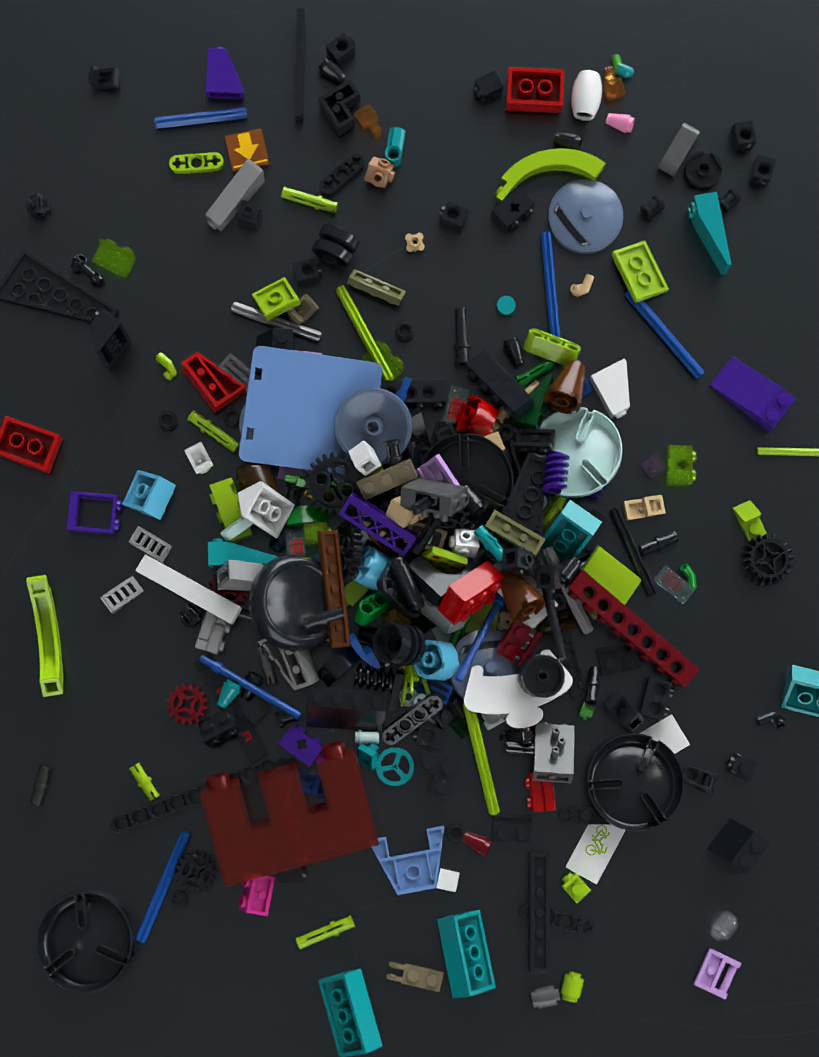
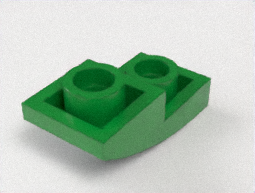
M315 505L295 506L286 521V527L326 526L327 509L322 513V506L314 508Z

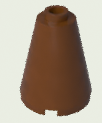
M569 361L545 392L544 400L546 403L552 404L551 408L564 414H572V411L579 412L582 405L586 370L581 361Z
M504 569L500 571L504 575L501 581V591L509 616L513 622L521 623L530 619L529 615L533 612L537 615L546 604L544 597L522 576L513 575V572Z

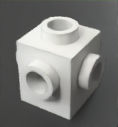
M455 529L453 536L449 537V547L452 548V552L464 557H475L479 548V539L473 534L476 530Z

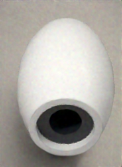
M583 70L578 74L571 96V106L575 118L592 120L595 117L602 96V84L599 73L592 70Z

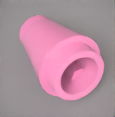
M609 113L606 124L624 133H631L635 118H632L631 115Z

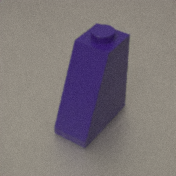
M219 46L208 48L207 98L244 99L243 87L227 49Z

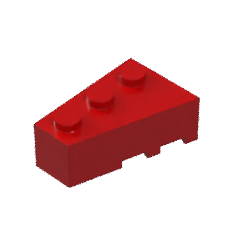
M199 352L182 361L181 370L214 414L245 394L246 385L232 378V375L225 373Z

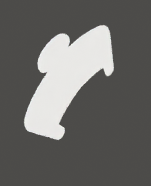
M543 650L540 655H550L556 658L550 650ZM476 665L471 669L464 697V705L468 710L478 713H510L506 718L508 725L513 728H526L537 724L543 718V711L538 706L566 692L571 687L573 679L563 666L565 681L561 690L548 698L532 697L526 694L520 687L517 679L518 674L483 676L482 666Z

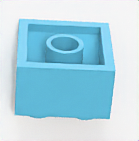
M137 470L122 505L160 520L176 485L158 475Z

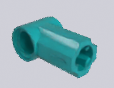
M399 127L390 128L385 150V159L393 163L394 168L398 167L401 163L406 130ZM395 154L398 157L395 159H391L389 155Z

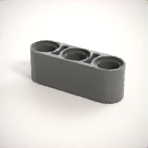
M684 122L662 158L658 169L674 177L700 131Z

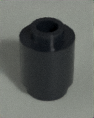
M572 555L564 558L560 564L564 565L561 574V584H570L581 569L582 563Z

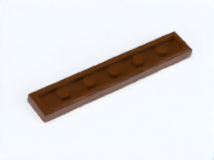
M338 530L318 531L325 608L328 611L341 606L344 615L343 619L327 623L330 648L350 647Z

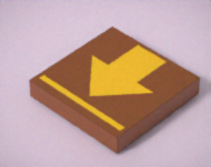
M261 128L225 136L233 173H237L248 158L259 167L269 166Z

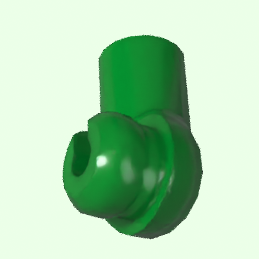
M683 564L680 570L688 582L684 590L690 589L694 592L697 588L696 574L688 564Z

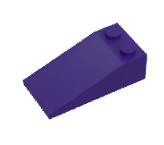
M733 356L709 385L768 432L775 427L796 400L795 397L782 387Z

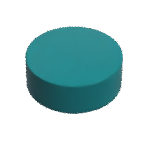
M510 296L501 297L497 302V311L504 316L511 315L516 307L514 299Z

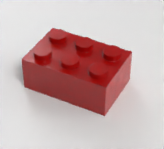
M508 67L506 111L562 112L564 70Z
M5 416L0 428V457L50 474L63 438L59 434Z
M486 561L448 586L438 611L453 625L460 621H466L470 614L473 612L475 614L478 613L485 604L490 605L495 600V594L502 586L501 581L504 575L489 561Z

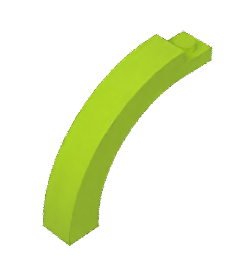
M559 148L539 151L521 159L507 170L501 177L500 184L502 185L495 193V202L497 204L501 203L521 182L535 174L560 170L572 172L594 181L602 172L606 163L591 154L579 150Z
M46 575L28 577L26 583L37 629L40 656L39 681L43 697L63 694V663L51 587H49Z

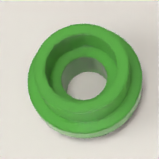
M584 701L579 716L584 717L583 720H587V717L591 718L595 707L587 705Z

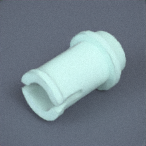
M359 730V732H355V743H359V745L361 743L379 744V732H361Z

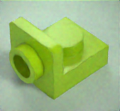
M575 872L573 874L568 873L562 879L563 883L560 885L576 903L591 891Z

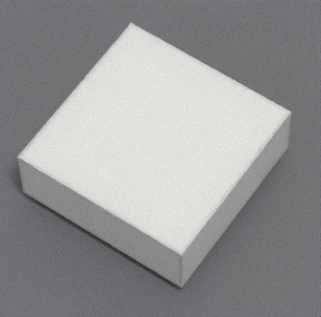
M440 868L436 888L456 892L460 873Z

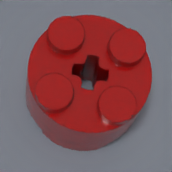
M475 395L466 398L469 401L466 404L462 403L457 411L455 423L458 424L457 430L465 434L472 433L483 437L492 434V427L495 419L499 416V410L493 404Z

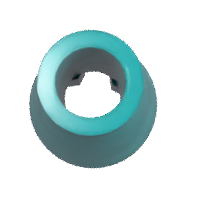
M228 678L223 683L217 704L226 709L241 692V686Z

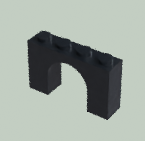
M454 531L447 535L444 547L452 552V548L449 547V537L453 536ZM479 543L476 556L467 557V565L462 567L463 570L457 574H445L438 571L422 555L408 564V567L419 591L437 607L440 605L449 585L486 561L491 562V560L485 558L487 550Z

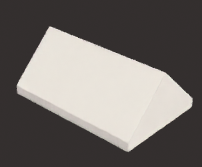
M261 481L238 492L242 516L274 538H278L295 504Z

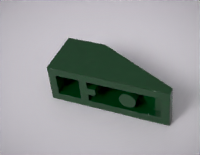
M548 374L529 394L535 406L518 420L513 416V421L517 428H541L549 402H545L544 395L554 381L552 374Z

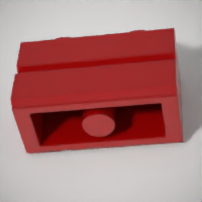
M528 773V777H525V788L529 789L530 796L526 797L527 808H531V812L556 810L553 782L533 781L532 773Z

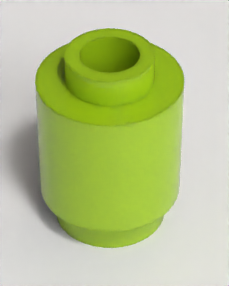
M569 972V975L565 974L561 989V999L577 1003L584 979L580 978L581 974Z

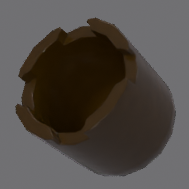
M244 461L245 463L237 468L236 480L239 492L261 481L279 493L270 465Z

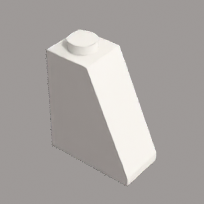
M624 358L591 375L589 379L611 419L615 416L617 419L627 414L626 411L630 407L627 363Z

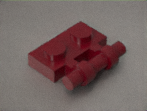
M512 621L495 652L512 662L516 655L519 656L520 659L517 665L520 666L525 659L531 656L534 649L540 645V639L543 634L536 631L532 637L529 635L532 630L530 626L523 622L514 623ZM526 640L529 644L523 652L520 649Z

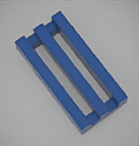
M420 678L417 681L418 685H415L414 689L426 695L425 689L422 688V679ZM431 680L447 688L446 692L427 682L430 689L445 696L443 704L447 705L454 686L444 681Z

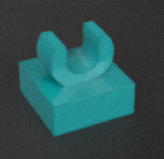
M373 743L369 747L361 744L357 747V762L370 770L375 769L379 756L376 751L379 747Z

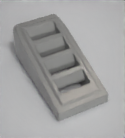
M140 526L136 528L129 540L131 545L162 563L173 547ZM141 533H142V534H144V536H143L142 540L140 541V543L138 544V543H137V540H138V538L140 537V535H141ZM149 537L151 538V540L145 548L143 547V545ZM155 541L158 542L154 551L151 552L150 549L152 548ZM161 546H165L160 556L156 555Z
M131 576L100 598L109 611L114 614L143 593L144 590L134 576ZM129 583H131L134 586V588L137 590L136 592L133 593V591L128 586ZM125 587L130 596L127 597L121 589ZM117 592H118V593L121 595V597L124 599V600H122L121 602H120V600L117 598V596L115 595ZM110 597L117 603L115 606L109 600Z

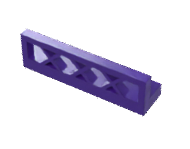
M353 492L342 507L339 515L395 552L405 556L419 534L408 527L402 528L386 517L384 511ZM350 504L357 508L358 516L351 517L345 513ZM370 516L373 518L375 526L366 527L362 517ZM387 527L390 529L391 537L383 538L380 536L379 528ZM402 537L408 541L404 550L396 546V538Z

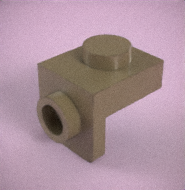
M304 294L299 299L300 305L286 311L289 314V319L295 324L305 323L319 309L308 294Z

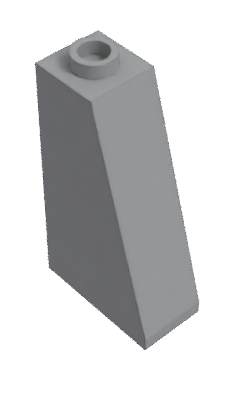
M249 158L205 214L208 220L207 224L214 230L217 228L222 231L239 212L241 201H249L265 182L263 170Z
M228 560L217 570L218 590L250 591L255 576L265 564Z

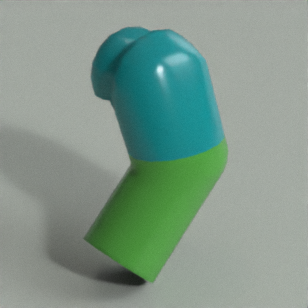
M620 55L611 56L613 70L616 75L623 78L633 76V68L622 64Z

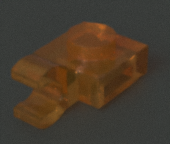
M613 66L605 67L604 75L606 80L602 84L607 101L625 97L626 93L622 78L615 77Z
M369 103L353 113L355 119L364 130L370 128L376 139L382 136V129L376 123L379 121V116Z

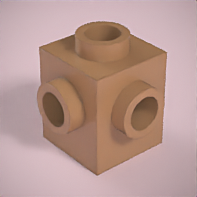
M373 156L368 165L364 180L376 187L385 188L388 182L392 183L395 176L393 171L394 164L386 159H379Z

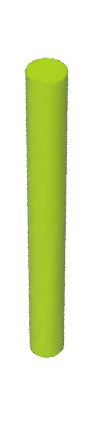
M757 447V455L819 456V449Z

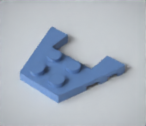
M444 826L426 829L430 849L403 855L389 856L386 837L369 840L370 846L397 895L437 887Z

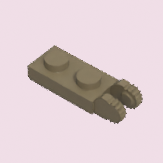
M389 962L391 968L403 969L404 971L402 977L395 974H387L386 979L440 992L444 972L407 963Z

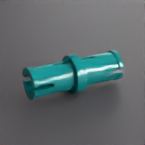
M483 525L480 526L473 534L482 542L485 550H489L496 560L501 562L504 549L499 545L496 537L493 538Z

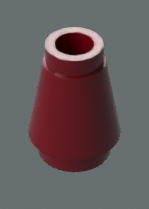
M468 831L462 839V842L479 856L481 854L486 856L492 845L489 838Z

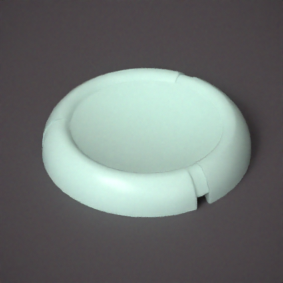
M581 407L577 413L576 411H572V414L556 412L542 422L540 429H555L556 431L554 451L562 452L570 457L569 460L565 461L569 463V467L563 468L568 470V474L563 475L568 478V481L562 482L567 485V488L561 490L560 494L554 495L565 498L585 497L601 490L613 479L622 460V441L618 429L607 416L596 410L589 412L588 408ZM531 453L543 459H545L546 455L543 456L538 455L537 453Z

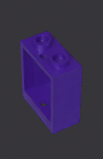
M71 491L67 530L69 532L116 535V531H119L120 519H117L118 512H121L122 500H119L117 495ZM81 499L112 502L110 529L78 526Z

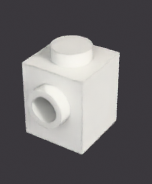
M362 441L348 451L355 468L365 476L381 466L375 450L365 441Z

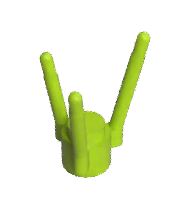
M413 665L405 666L406 672H404L401 707L405 703L408 681L410 693H413L414 682L419 681L421 678L426 695L430 694L426 679L416 673Z

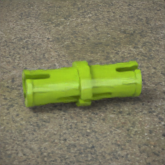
M140 762L129 768L138 782V788L141 787L149 802L160 796L151 783V777L146 775Z

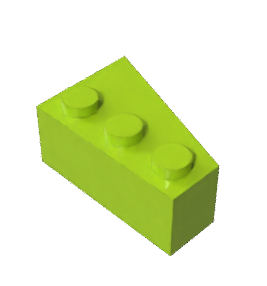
M232 477L211 484L212 494H209L213 505L217 504L219 511L216 514L219 522H223L225 528L243 517L238 492ZM250 527L232 538L230 542L237 543L253 537Z

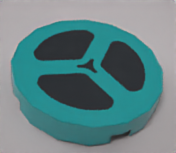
M391 747L379 755L376 772L385 784L400 786L412 777L414 761L406 750L399 747Z

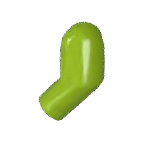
M159 353L156 356V360L166 368L167 371L163 373V376L170 381L173 377H176L177 372L173 362L163 353Z

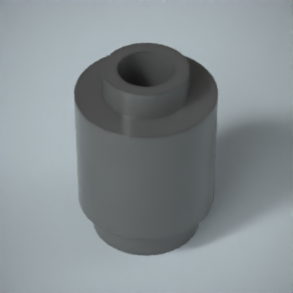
M554 985L537 988L531 992L534 1008L539 1007L541 1009L556 1006L557 1001H560L559 990L554 989Z

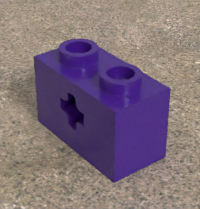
M291 725L278 744L308 767H311L324 749L321 747L322 742L314 736L312 739L306 736L307 731L301 726L297 725L294 727ZM299 740H306L305 744L308 747L306 749L301 748L299 750V745L297 744V742Z

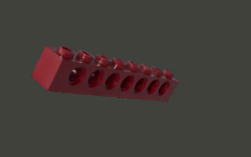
M580 570L572 582L564 587L568 591L567 595L575 601L578 599L582 602L581 606L587 612L595 613L597 615L596 619L601 624L609 625L612 628L610 631L619 638L622 636L626 640L625 644L632 650L636 648L641 653L640 657L655 664V670L662 675L665 673L669 676V681L676 687H686L699 671L696 665L584 570ZM586 587H588L591 591V594L588 598H586L583 595V591ZM600 600H603L605 602V608L603 610H600L598 608V602ZM615 612L620 615L617 623L612 618ZM629 625H633L634 627V633L632 635H629L627 632V628ZM644 637H647L649 640V643L646 647H643L642 645V639ZM659 649L663 651V657L660 660L656 657ZM673 662H676L678 666L675 672L671 670Z

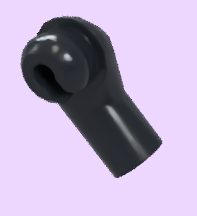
M773 711L756 717L759 726L767 723L774 725L778 729H783L786 726L785 718Z

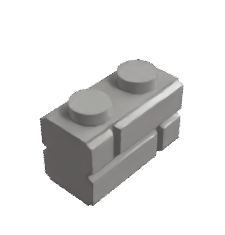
M206 611L195 648L218 655L219 651L223 652L226 641L223 639L225 633L229 634L232 624Z

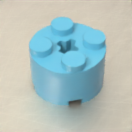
M367 545L364 547V552H362L363 559L360 561L362 566L358 567L359 574L356 573V579L353 580L372 591H378L377 580L388 563L390 556Z
M425 640L424 654L420 661L413 666L416 673L425 679L444 681L451 678L459 670L460 663L457 651L452 643Z

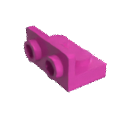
M247 871L242 881V895L238 900L239 910L245 913L268 916L275 877Z

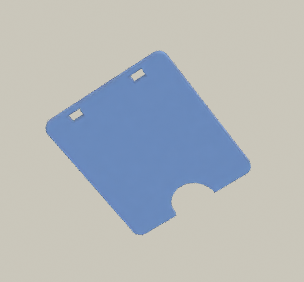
M266 346L255 347L252 353L239 457L246 462L313 470L310 464L315 463L317 465L315 459L318 457L323 460V454L330 458L331 452L334 453L335 457L341 452L342 458H345L347 454L339 445L335 434L337 412L342 403L353 393L366 388H380L382 366L379 363ZM256 367L262 369L261 380H254ZM247 427L254 428L252 440L246 439ZM343 467L336 468L337 474L345 475L346 472Z

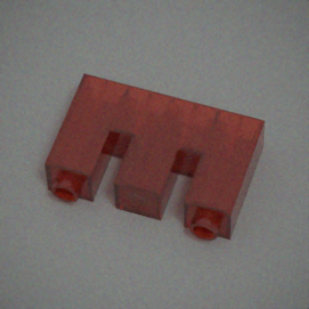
M344 741L329 743L321 747L323 755L316 756L315 758L327 802L309 807L296 762L258 772L268 818L254 822L250 820L239 777L230 780L229 773L223 772L206 778L207 786L201 787L200 797L225 887L379 845L353 747L345 748Z

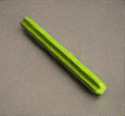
M344 285L337 287L336 293L373 362L379 363L382 366L383 381H392L393 375Z
M463 703L488 813L495 815L500 813L477 713L468 710Z

